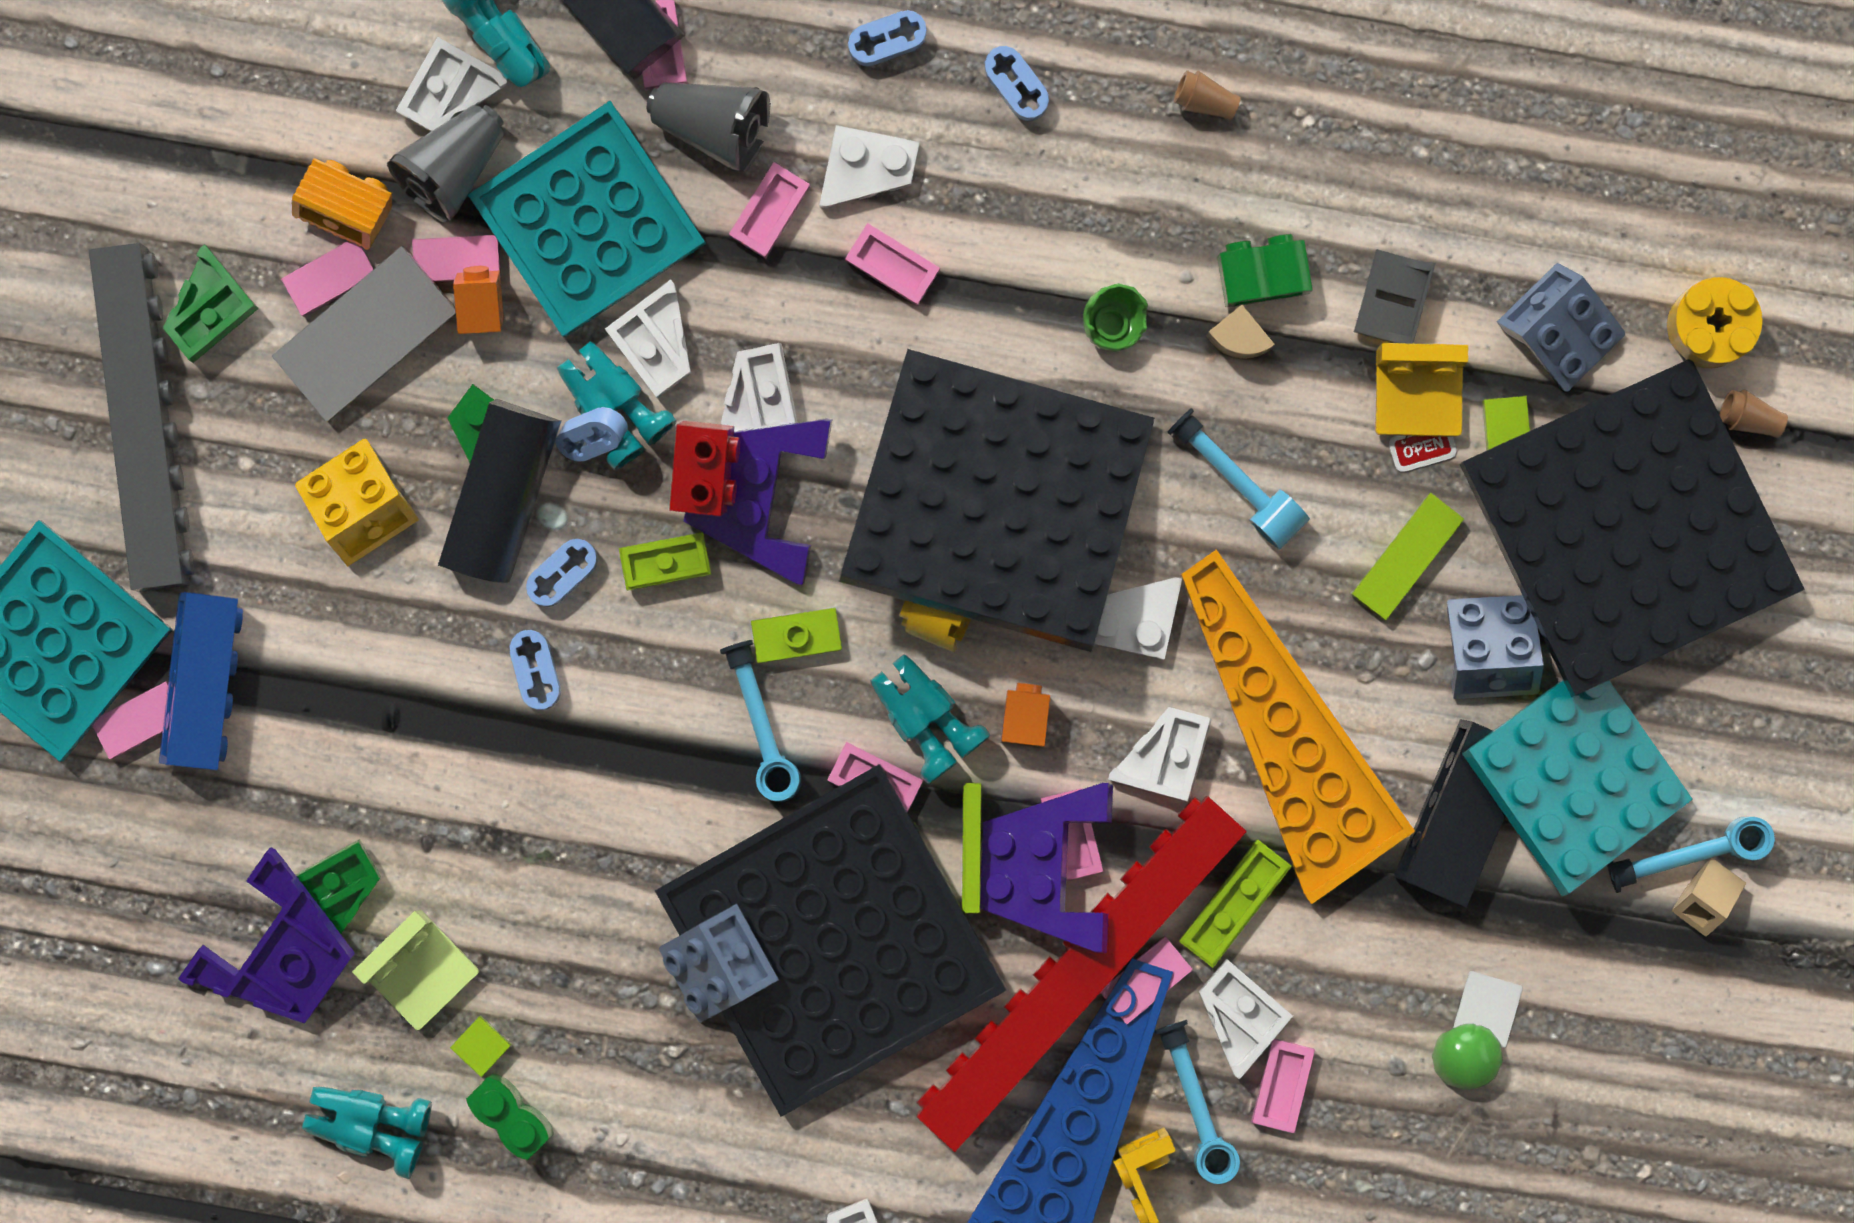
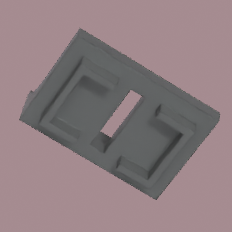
M1377 249L1353 332L1390 343L1413 344L1436 263L1414 260ZM1376 291L1414 300V307L1376 298Z

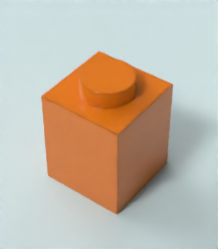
M481 265L464 268L463 272L456 274L453 283L458 334L501 332L504 312L500 270L489 271V267Z
M1017 683L1016 691L1007 690L1001 742L1045 746L1050 695L1041 694V685Z

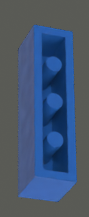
M188 592L179 593L160 747V764L218 770L219 761H225L228 739L227 736H222L224 719L230 718L233 705V696L231 693H227L229 676L235 675L238 663V653L232 650L234 633H240L243 621L242 608H237L238 598Z

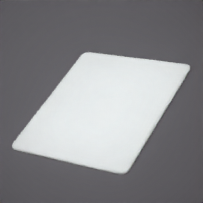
M1470 971L1453 1028L1471 1023L1482 1025L1493 1032L1500 1041L1501 1047H1506L1522 993V986Z

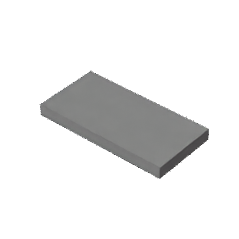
M401 246L275 352L272 358L325 421L329 422L456 315V309L407 249Z

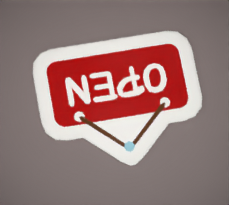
M1396 435L1389 441L1394 465L1401 472L1451 459L1456 454V445L1453 437Z

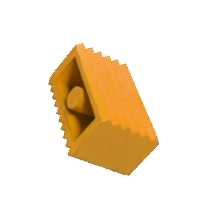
M314 158L292 197L293 217L296 219L300 218L303 222H308L310 225H315L318 229L331 232L334 236L346 239L357 246H362L365 250H370L392 209V193L388 191V188L382 182L370 177L365 178V180L349 174L348 169L344 165L333 160H327L324 163Z

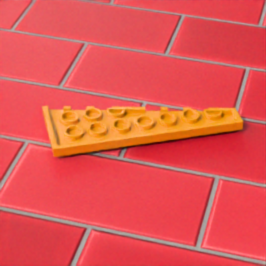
M1216 549L1180 576L1304 896L1310 904H1313L1414 833L1415 830Z

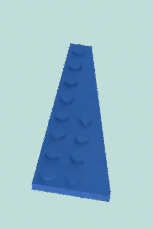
M1133 958L1130 959L1123 974L1108 998L1105 999L967 1223H1093L1170 984L1172 971ZM1138 969L1162 977L1155 1001L1126 1025L1121 1017L1128 1015L1136 1003L1135 993L1127 985L1134 971ZM1125 988L1131 995V1004L1127 1010L1116 1012L1112 1006Z

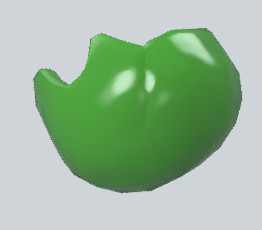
M1119 283L1097 291L1088 300L1083 313L1084 330L1086 336L1090 338V342L1099 349L1111 352H1118L1133 347L1147 329L1146 310L1148 303L1146 299L1134 287Z
M1471 1023L1459 1025L1442 1033L1436 1041L1432 1059L1435 1072L1446 1085L1461 1090H1472L1483 1087L1496 1078L1503 1062L1501 1043L1493 1032L1482 1025Z

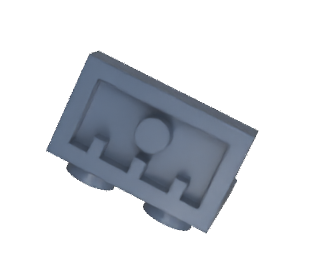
M1556 263L1497 321L1506 334L1527 345L1559 388L1564 391H1569L1625 336L1624 329L1586 279L1559 263Z
M1523 595L1448 600L1447 614L1454 655L1451 683L1453 699L1539 694L1544 666L1536 622Z
M737 904L659 947L665 968L674 976L684 995L686 1006L694 1013L699 1022L726 1010L779 980Z

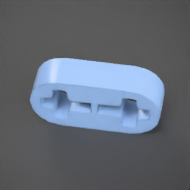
M906 10L861 25L854 29L849 37V54L859 65L873 66L913 52L925 42L927 34L926 23L918 13ZM903 21H908L910 26L917 25L919 27V30L914 32L913 41L907 42L905 36L890 39L889 35L899 32L901 30L900 23ZM868 35L871 41L883 37L886 41L874 46V54L872 56H867L864 50L857 52L855 47L861 44L860 37Z
M999 46L992 49L985 60V74L989 82L1019 119L1034 121L1041 118L1046 112L1049 102L1048 93L1044 85L1014 48ZM1001 57L1004 61L1011 58L1014 61L1011 66V71L1016 77L1014 82H1011L1003 72L998 75L993 72L996 68V58ZM1022 85L1029 95L1037 92L1040 95L1037 99L1038 109L1033 111L1029 106L1024 109L1019 107V104L1022 102V96L1016 88Z
M596 408L568 420L556 437V447L560 453L573 461L589 460L618 447L627 432V422L622 415L611 408Z
M571 539L564 543L529 576L526 589L530 599L537 605L544 607L554 606L561 602L596 568L598 556L595 548L582 539ZM574 548L577 551H581L586 548L589 552L585 556L588 565L584 569L576 565L565 573L562 568L571 560L568 554L570 549ZM559 573L562 578L553 586L556 592L555 596L550 598L547 595H542L539 598L536 592L540 587L536 581L540 577L550 580Z
M523 630L514 636L509 646L519 690L524 702L529 707L537 710H547L558 702L561 695V687L550 645L541 633L533 630ZM530 637L533 643L541 644V650L535 653L538 667L531 668L528 657L520 656L518 653V649L524 646V639ZM539 672L543 684H551L552 692L546 694L547 701L544 703H540L538 697H530L529 690L535 688L533 673Z

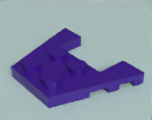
M825 418L815 421L734 431V437H740L739 459L737 463H731L730 480H736L737 483L734 506H728L727 512L722 516L685 512L684 522L795 584L803 585L805 583L811 545L768 537L781 453L783 451L825 459L833 419Z
M1099 783L983 822L980 909L1094 952L1107 953L1108 914L1065 912L1068 825L1069 823H1112L1113 784Z
M270 847L246 882L280 905L282 910L240 970L205 945H202L178 980L191 986L196 983L214 989L213 993L227 998L232 995L253 1002L254 1007L305 1024L355 952L278 851Z

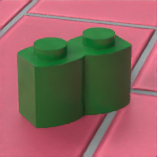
M1293 234L1268 238V245L1252 247L1251 241L1230 243L1225 245L1226 252H1222L1217 256L1225 307L1303 296L1313 291L1305 240L1294 241Z
M493 1073L488 1076L466 1098L473 1115L484 1125L497 1129L499 1138L504 1146L521 1159H530L554 1135L552 1126L547 1118L536 1108L524 1104L517 1088L509 1080L498 1074Z

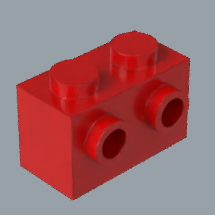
M682 421L677 424L669 511L722 516L727 512L728 506H734L737 483L736 480H730L731 463H737L740 454V437H734L735 426Z

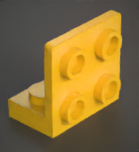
M1381 343L1376 350V434L1460 436L1462 433L1463 367L1468 363V345Z
M367 439L360 440L295 484L326 542L347 567L419 521L413 508L395 487Z
M1164 1127L1117 1147L1121 1158L1113 1161L1125 1189L1134 1186L1138 1198L1131 1200V1203L1140 1223H1159L1136 1168L1144 1166L1146 1171H1150L1170 1162L1168 1155L1176 1152V1149Z

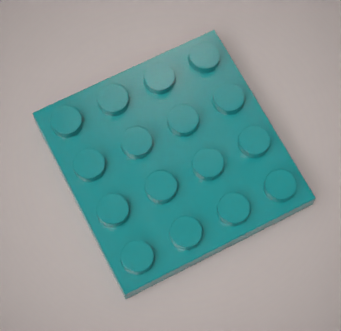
M611 100L468 194L563 338L706 244Z
M41 520L34 524L0 565V713L58 761L64 762L92 728L96 720L103 715L173 629Z
M1561 680L1462 753L1561 896L1570 894L1693 800L1610 680L1574 697H1571L1564 681Z

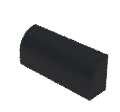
M564 0L610 55L634 80L685 36L682 30L655 0Z
M495 399L489 403L438 566L486 581L510 582L561 420L500 399Z
M1460 719L1414 826L1415 832L1409 838L1393 877L1448 901L1467 907L1503 823L1505 814L1462 754L1493 730L1473 721Z

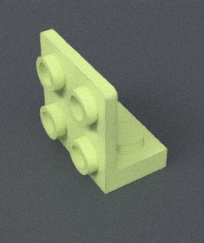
M417 910L395 929L352 973L363 984L371 983L416 1030H420L479 973V969L422 910Z

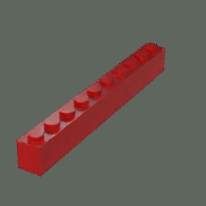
M1206 796L1201 802L1194 797L1178 814V817L1183 822L1171 834L1165 829L1149 846V849L1154 854L1142 866L1136 861L1120 878L1125 884L1114 897L1106 893L1091 910L1092 913L1108 914L1107 953L1094 952L1063 940L1062 944L1067 949L1056 961L1049 956L1033 974L1038 981L1026 993L1020 988L1004 1005V1008L1009 1013L997 1025L991 1020L975 1037V1040L980 1045L969 1057L962 1052L945 1070L950 1075L949 1079L939 1089L932 1084L916 1102L921 1107L916 1117L954 1152L957 1151L1247 832L1209 796Z

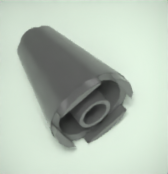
M664 82L658 89L654 88L651 91L647 100L646 110L647 113H650L653 124L728 168L745 172L754 163L764 141L756 138L760 125L768 127L771 103L769 93L760 90L758 87Z
M473 105L394 154L387 162L389 172L403 190L409 186L417 196L413 201L419 207L442 222L450 221L456 216L502 140L504 132L501 126L504 122L489 106L481 108Z

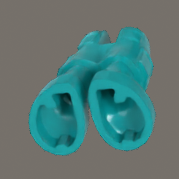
M442 0L448 11L452 15L457 16L474 33L472 35L473 39L497 64L496 67L507 81L510 80L515 86L521 88L545 77L550 72L548 60L532 40L529 31L526 30L515 12L508 10L502 15L494 0Z
M591 341L579 350L586 359L589 369H594L596 372L591 379L585 380V374L579 368H576L569 358L557 367L558 373L573 395L574 403L581 415L601 407L611 408L615 411L622 409L635 424L640 435L649 446L658 442L677 422L673 414L667 410L655 413L647 409L638 400L642 389L625 369L620 366L617 367ZM627 429L618 447L608 452L607 462L614 470H618L639 457L645 451V447Z
M903 654L892 664L900 673L899 675L904 684L907 682L911 687L906 693L900 695L897 691L899 687L890 681L882 671L870 681L874 691L889 713L888 718L891 725L894 726L904 742L915 739L925 760L920 772L921 777L927 784H930L958 763L950 751L939 742L930 730V723L935 722L961 759L973 752L991 735L986 727L982 725L969 727L961 723L950 712L954 708L955 701L944 690L942 685L934 679L931 680L912 659Z
M313 1087L309 1103L329 1111H336V1118L333 1120L325 1116L305 1114L302 1130L335 1143L336 1147L344 1152L347 1151L367 1158L373 1150L384 1153L393 1159L394 1171L397 1176L406 1179L411 1178L419 1160L423 1142L379 1132L377 1125L382 1123L394 1126L408 1134L423 1137L427 1132L430 1121L431 1101L418 1098L413 1101L411 1106L400 1108L386 1106L387 1103L384 1100V1095L363 1090L344 1091L328 1087Z

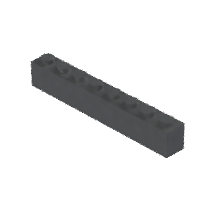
M141 243L88 249L130 588L133 591L144 592L189 586V575H194L195 565L191 549H185L184 533L189 532V517L186 507H180L178 490H184V477L181 465H175L173 448L179 447V436L176 423L169 421L168 406L173 405L174 397L170 380H164L162 363H168V349L165 338H159L157 321L163 320V308L160 296L153 293L152 279L158 277L156 258L154 253H148V248Z

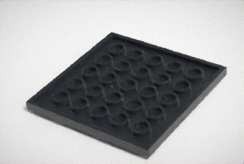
M907 349L839 582L1092 652L1155 418Z
M1690 359L1459 464L1571 697L1805 590L1694 362Z
M881 764L655 890L679 936L737 904L779 980L727 1008L722 1013L780 1117L1007 991L1006 986L965 913L962 911L960 904Z

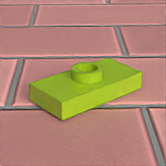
M703 532L619 548L627 591L712 575Z
M836 608L751 621L758 664L842 650Z

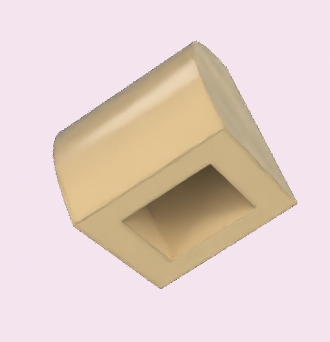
M1243 305L1239 306L1206 335L1218 350L1236 358L1257 357L1268 352L1275 345Z
M1711 858L1687 885L1674 905L1672 912L1704 936H1707L1728 918L1746 882Z

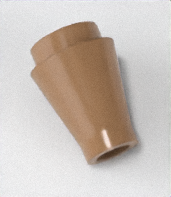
M1185 71L1178 84L1174 103L1181 105L1182 111L1232 120L1238 109L1241 97L1231 93L1200 71H1197L1195 74Z
M1745 389L1740 392L1731 390L1724 399L1720 410L1722 422L1727 424L1729 430L1770 435L1775 438H1779L1782 435L1788 420L1787 414L1776 410Z

